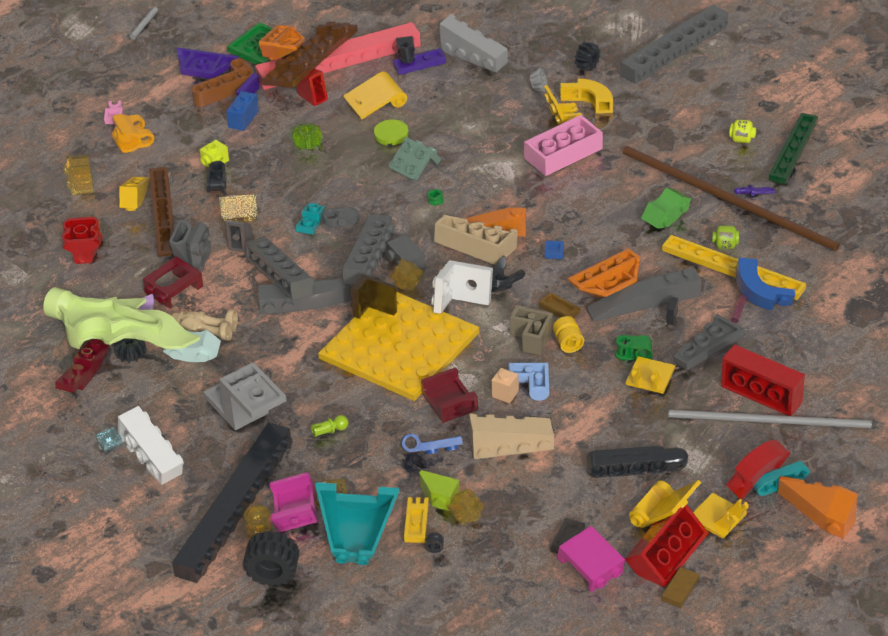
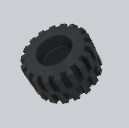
M265 531V533L259 532L257 535H253L247 543L243 560V569L246 571V575L262 585L282 586V583H289V580H292L296 573L300 554L298 545L294 543L292 538H287V535L279 534L276 531L274 533L270 531Z

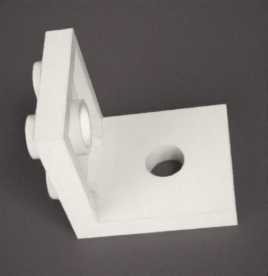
M449 260L433 279L435 294L432 297V305H434V313L441 314L452 299L489 305L491 303L493 268ZM468 280H474L477 287H471Z

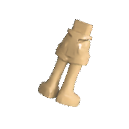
M234 309L228 310L225 318L211 317L202 311H181L180 313L174 312L172 315L186 331L202 332L208 330L213 335L227 341L231 340L232 332H235L238 322V313Z

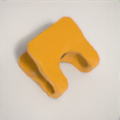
M124 114L113 116L116 127L112 132V138L121 152L128 153L153 144L154 135L149 129H144L145 121L142 116H128ZM149 136L148 139L141 140V138Z

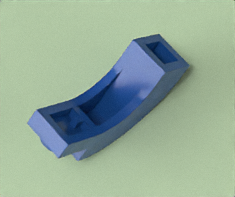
M738 258L736 282L741 293L750 302L768 310H772L774 304L792 306L795 289L767 285L758 275V259Z

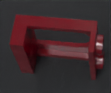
M177 256L143 278L144 292L147 295L153 294L154 299L169 309L172 308L171 298L190 285L197 290L203 287L202 272ZM171 270L175 276L180 278L166 287H160L156 284L160 277Z

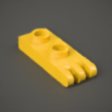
M408 497L404 542L425 543L429 497L424 498V503H421V497H416V503H413L412 497Z

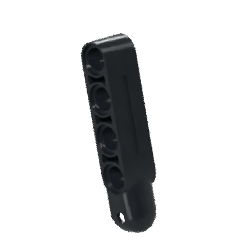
M661 446L595 450L589 452L586 459L589 475L594 478L679 471L688 464V453L682 448L664 449Z

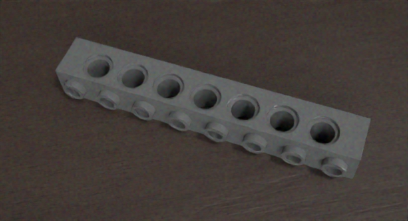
M712 5L621 61L620 76L634 84L640 82L728 27V12Z

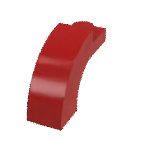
M770 440L759 445L735 467L736 472L726 486L740 499H744L756 482L768 471L779 469L791 452L778 440Z

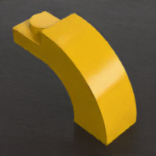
M578 79V83H561V101H584L593 105L596 113H613L612 93L603 84L588 79Z

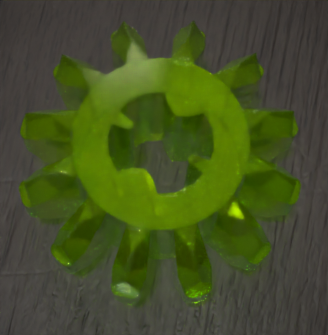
M306 123L305 125L300 124L299 127H295L292 138L296 147H300L301 150H309L320 146L322 133L319 126H315L314 123Z

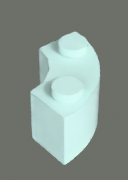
M208 330L202 332L188 331L199 335L200 340L183 349L168 350L163 348V352L173 359L186 362H206L217 357L221 340Z

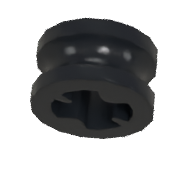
M429 533L426 535L425 549L428 552L438 553L443 550L444 537L441 534Z

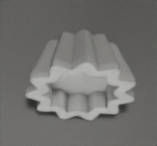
M540 67L531 73L530 81L534 91L546 92L544 86L548 85V80L544 69Z

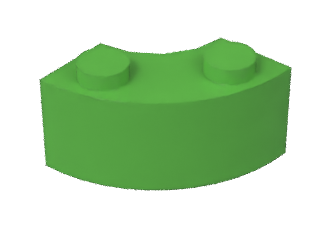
M666 187L658 199L648 202L641 219L656 228L669 227L689 209V203L692 198L676 189Z

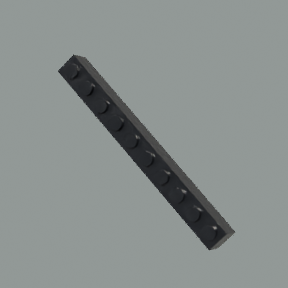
M270 422L267 423L172 561L175 577L198 583L200 578L206 574L208 566L216 559L220 548L225 546L228 536L231 532L235 531L237 523L245 516L247 508L250 504H253L257 493L263 489L265 481L273 474L275 466L278 462L282 461L286 450L290 449L293 442L290 428Z

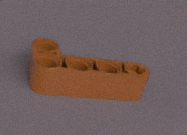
M243 59L232 60L230 63L231 72L192 87L194 105L202 107L236 95V91L253 74L252 68Z

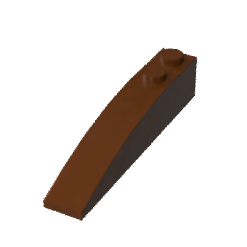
M167 167L151 168L149 173L158 257L173 255L169 240L174 232V220Z

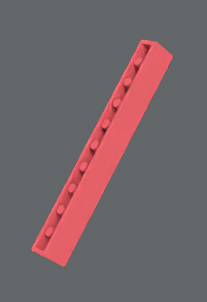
M413 22L349 39L314 69L327 73L398 53L396 38L413 36L414 47H420V32ZM277 60L255 65L256 74L259 76V84L263 90L276 87L263 85L262 79L276 67L275 62Z

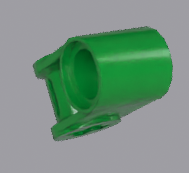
M620 335L616 338L617 349L615 350V357L618 360H636L638 356L647 359L652 358V340L650 337L645 335Z

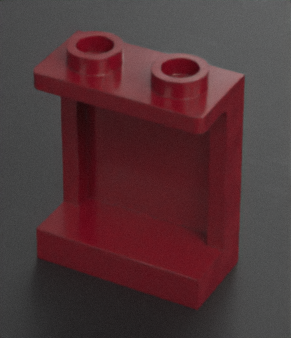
M456 367L421 380L422 395L442 423L478 410L477 394L474 391L469 393L459 379Z

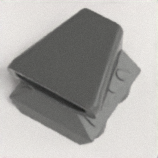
M179 220L169 240L174 257L177 256L197 270L203 271L211 251V242L208 240L209 228L200 222L191 229L188 221Z

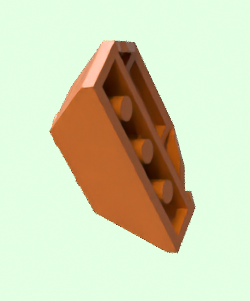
M276 25L259 41V46L263 57H269L270 60H278L296 51L305 42V38L296 31L294 26Z
M628 248L569 277L568 281L579 290L594 297H607L637 282L640 256Z

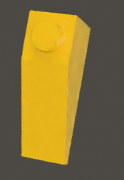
M132 177L119 186L120 208H125L126 211H135L142 205L150 183V177Z

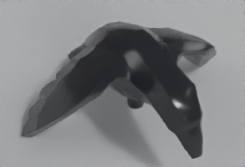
M503 255L493 266L491 292H499L511 288L514 282L525 277V271L520 269L510 276H505L504 269L506 268L507 259Z

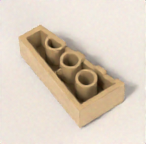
M444 215L435 223L434 242L495 265L503 255L507 258L517 248L518 230L511 229L510 231L502 230L501 226L495 225L494 228L484 226L482 222L468 223L467 219Z
M469 414L470 442L474 459L554 450V433L550 418L524 417L523 419H516L514 416L495 418L494 415L477 417V414Z

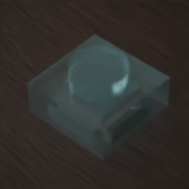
M114 427L95 435L96 441L104 452L123 445L122 438Z

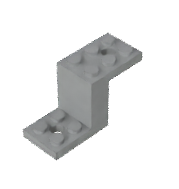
M254 362L220 378V384L203 392L204 398L234 430L267 415L270 409L286 402V395Z

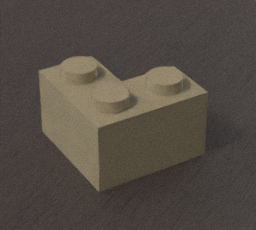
M516 305L510 317V334L522 337L523 352L542 355L553 332V313Z

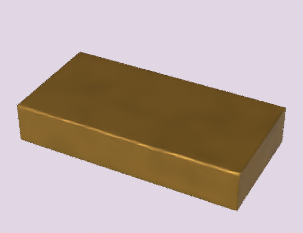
M552 292L539 301L540 308L553 313L558 318L565 316L575 318L580 314V307Z
M680 567L662 594L661 601L682 608L700 580V574Z

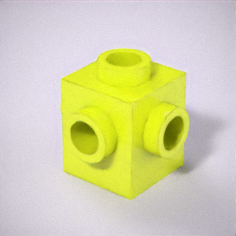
M217 140L200 149V160L204 166L209 167L214 161H222L224 164L229 161L228 147Z

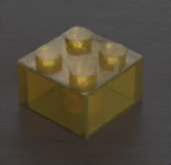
M256 194L219 197L222 221L244 220V223L255 222V219L259 218Z

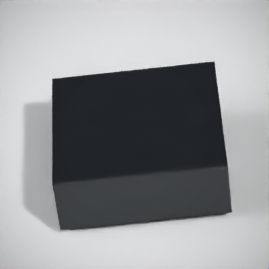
M672 297L667 307L666 322L667 324L674 325L678 314V298Z

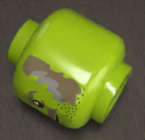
M719 225L716 232H713L712 243H716L718 249L733 250L736 245H739V230H736L735 226Z

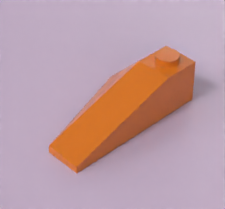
M504 208L465 218L468 220V223L482 222L486 227L494 228L495 225L501 226L502 230L505 231L516 229L518 230L517 237H526V208Z
M780 477L778 493L824 531L844 539L855 523L857 493L837 485L825 487L819 482L807 484L801 479Z

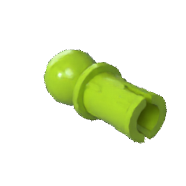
M338 415L333 421L331 418H328L327 421L311 425V432L314 437L326 433L333 434L335 429L339 431L345 430L349 422L346 416Z

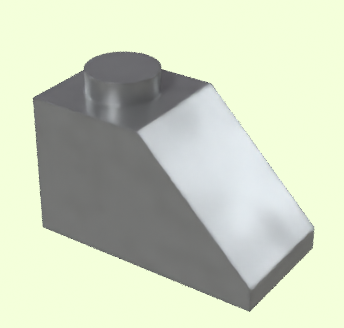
M226 220L229 250L246 253L245 242L253 240L252 225Z

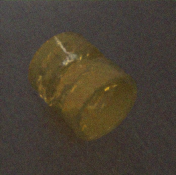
M254 505L245 511L244 522L248 541L259 532H273L269 508L263 505Z

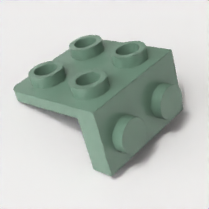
M406 137L390 162L389 167L403 176L416 181L429 161L438 165L441 158L437 155L438 151L430 146L427 148L420 141H413Z

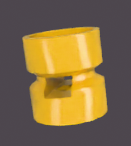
M561 317L553 324V332L562 351L572 353L583 346L584 337L573 317Z

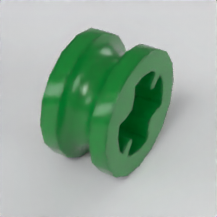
M433 189L427 193L430 205L438 206L444 202L441 190Z

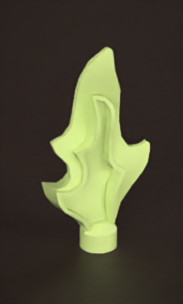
M54 287L48 291L44 299V313L48 317L63 321L67 341L71 347L80 349L83 342L89 339H102L105 344L109 345L124 338L149 341L156 346L168 350L183 349L200 340L199 335L186 331L166 312L150 309L139 310L138 308L146 303V298H85L76 296L71 291Z

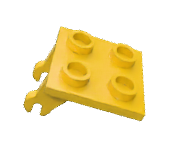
M548 85L544 86L546 90L544 94L548 104L550 103V112L555 117L558 125L582 115V113H575L578 110L575 107L577 106L575 103H558Z
M638 356L626 380V385L664 394L675 370V365Z
M712 493L693 513L706 530L724 539L747 515L746 510L749 506L747 502L742 505V499L733 504Z

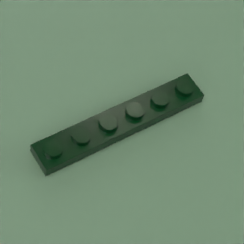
M801 112L769 173L768 180L782 184L787 183L818 123V116Z

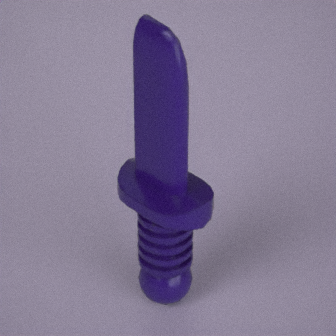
M749 184L748 187L735 188L734 193L754 196V194L775 193V189L771 187L753 188L752 184Z

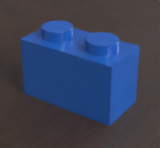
M240 92L226 111L228 128L241 131L247 128L259 111L257 94Z

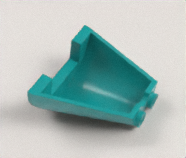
M316 482V491L331 554L335 557V562L339 564L353 562L359 565H367L376 551L399 495V488L378 487V496L336 493L337 484Z

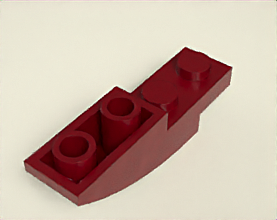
M91 339L74 356V364L55 382L56 389L74 393L77 389L83 390L99 369L109 344H105L99 339Z

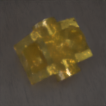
M402 258L390 277L396 282L395 285L402 290L407 288L413 291L424 271L413 262Z
M469 488L457 493L447 506L462 525L476 522L481 517V511L485 507Z

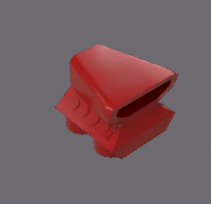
M94 216L68 218L63 223L62 248L71 253L76 264L91 263L103 240V235L100 233V221Z

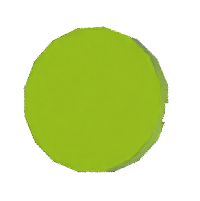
M385 120L378 123L374 128L375 140L383 145L392 144L393 146L401 144L406 137L408 138L409 134L408 126L400 120Z

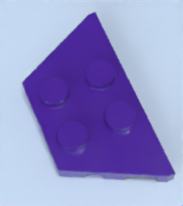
M177 48L181 75L212 79L230 69L232 60L239 59L238 56Z

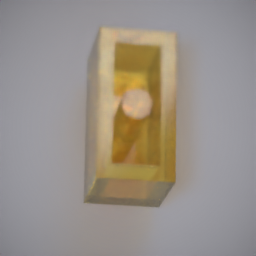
M89 155L68 156L67 164H64L65 175L69 176V178H66L67 188L71 189L72 196L94 193Z

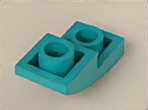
M317 203L307 204L302 210V218L296 225V232L313 235L321 222L325 206Z

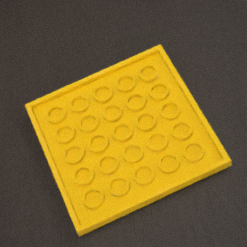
M396 292L397 313L394 316L369 307L360 319L354 317L318 355L319 359L415 401L422 394L421 380L443 372L480 333L478 326L448 313H434V307Z

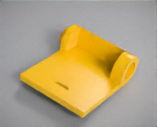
M384 71L343 95L344 99L361 120L389 102L398 108L407 101V95Z
M697 480L674 491L668 483L657 481L629 513L631 523L636 527L644 528L675 514L680 507H685L688 503L687 499L701 482Z

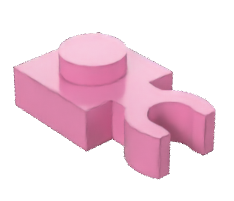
M118 100L116 105H113L112 101L108 102L109 108H105V124H115L113 116L123 114L121 100Z

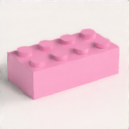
M580 115L524 141V159L547 176L603 149V132Z

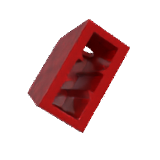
M313 69L310 74L296 85L299 96L314 107L328 100L324 75L321 70Z

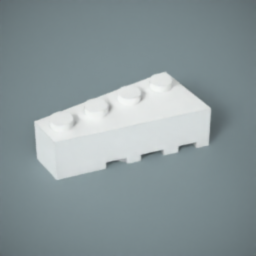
M137 406L118 416V440L121 443L125 441L127 443L126 447L131 453L135 451L138 461L141 464L146 463L147 470L161 485L182 474L184 464L182 457L176 454L171 443L162 437L158 426H154L151 423L146 411L143 412Z

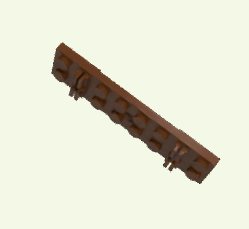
M334 21L327 22L326 25H318L316 27L317 32L296 51L286 57L285 60H277L275 62L276 67L262 79L263 85L294 88L332 52L358 31L357 25L350 23L340 24Z

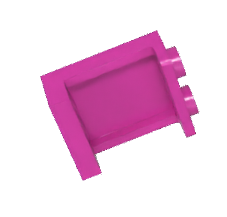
M308 472L270 483L275 513L271 514V519L279 533L318 522L315 485Z
M592 526L560 545L557 559L562 564L568 561L589 582L588 590L590 592L597 588H603L612 578H618L623 573L625 559Z

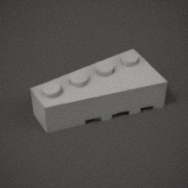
M450 14L440 23L442 52L496 73L508 63V49L491 38H485L482 32L472 30L466 22H459L453 14Z

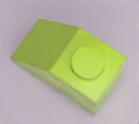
M421 470L419 473L420 487L425 496L429 497L431 506L452 511L460 495L459 480Z

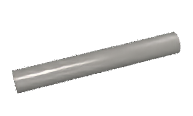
M153 7L130 34L131 39H135L158 12L156 7Z

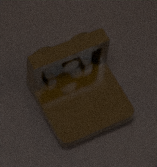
M363 274L356 283L352 284L350 293L352 296L351 308L353 317L360 319L369 307L393 316L397 313V295L394 285Z

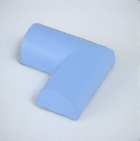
M509 363V371L518 374L519 383H529V394L532 399L541 401L549 396L548 363Z

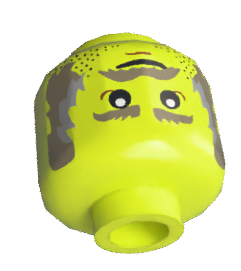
M738 119L731 123L730 137H732L734 142L748 144L752 138H755L756 128L753 127L751 121Z

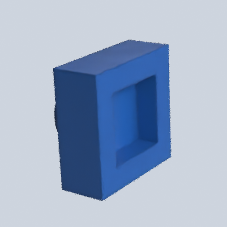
M545 241V259H563L564 241Z

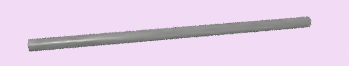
M670 409L668 414L669 418L871 428L872 420Z

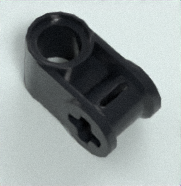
M413 36L396 38L400 62H413L415 60Z
M214 161L209 165L208 177L206 178L207 193L211 191H222V193H225L227 181L225 164L222 161Z

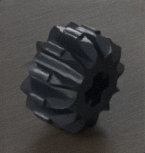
M583 42L582 45L578 46L574 56L576 58L574 63L577 68L584 71H592L593 68H596L601 57L599 55L601 50L598 45L591 42Z
M124 338L115 342L113 346L117 359H120L121 362L128 361L129 364L131 361L137 362L138 358H144L147 350L145 341Z

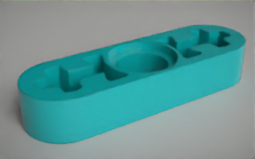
M798 461L764 474L753 488L760 496H765L778 491L781 476L804 480L808 477L810 470L804 462Z

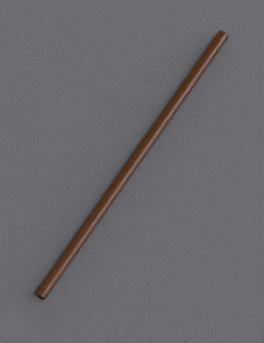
M625 146L623 154L833 251H837L840 243L636 149Z

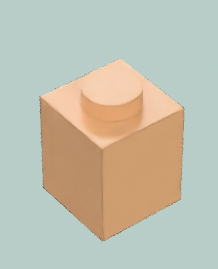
M500 368L492 379V397L510 403L519 392L518 374Z

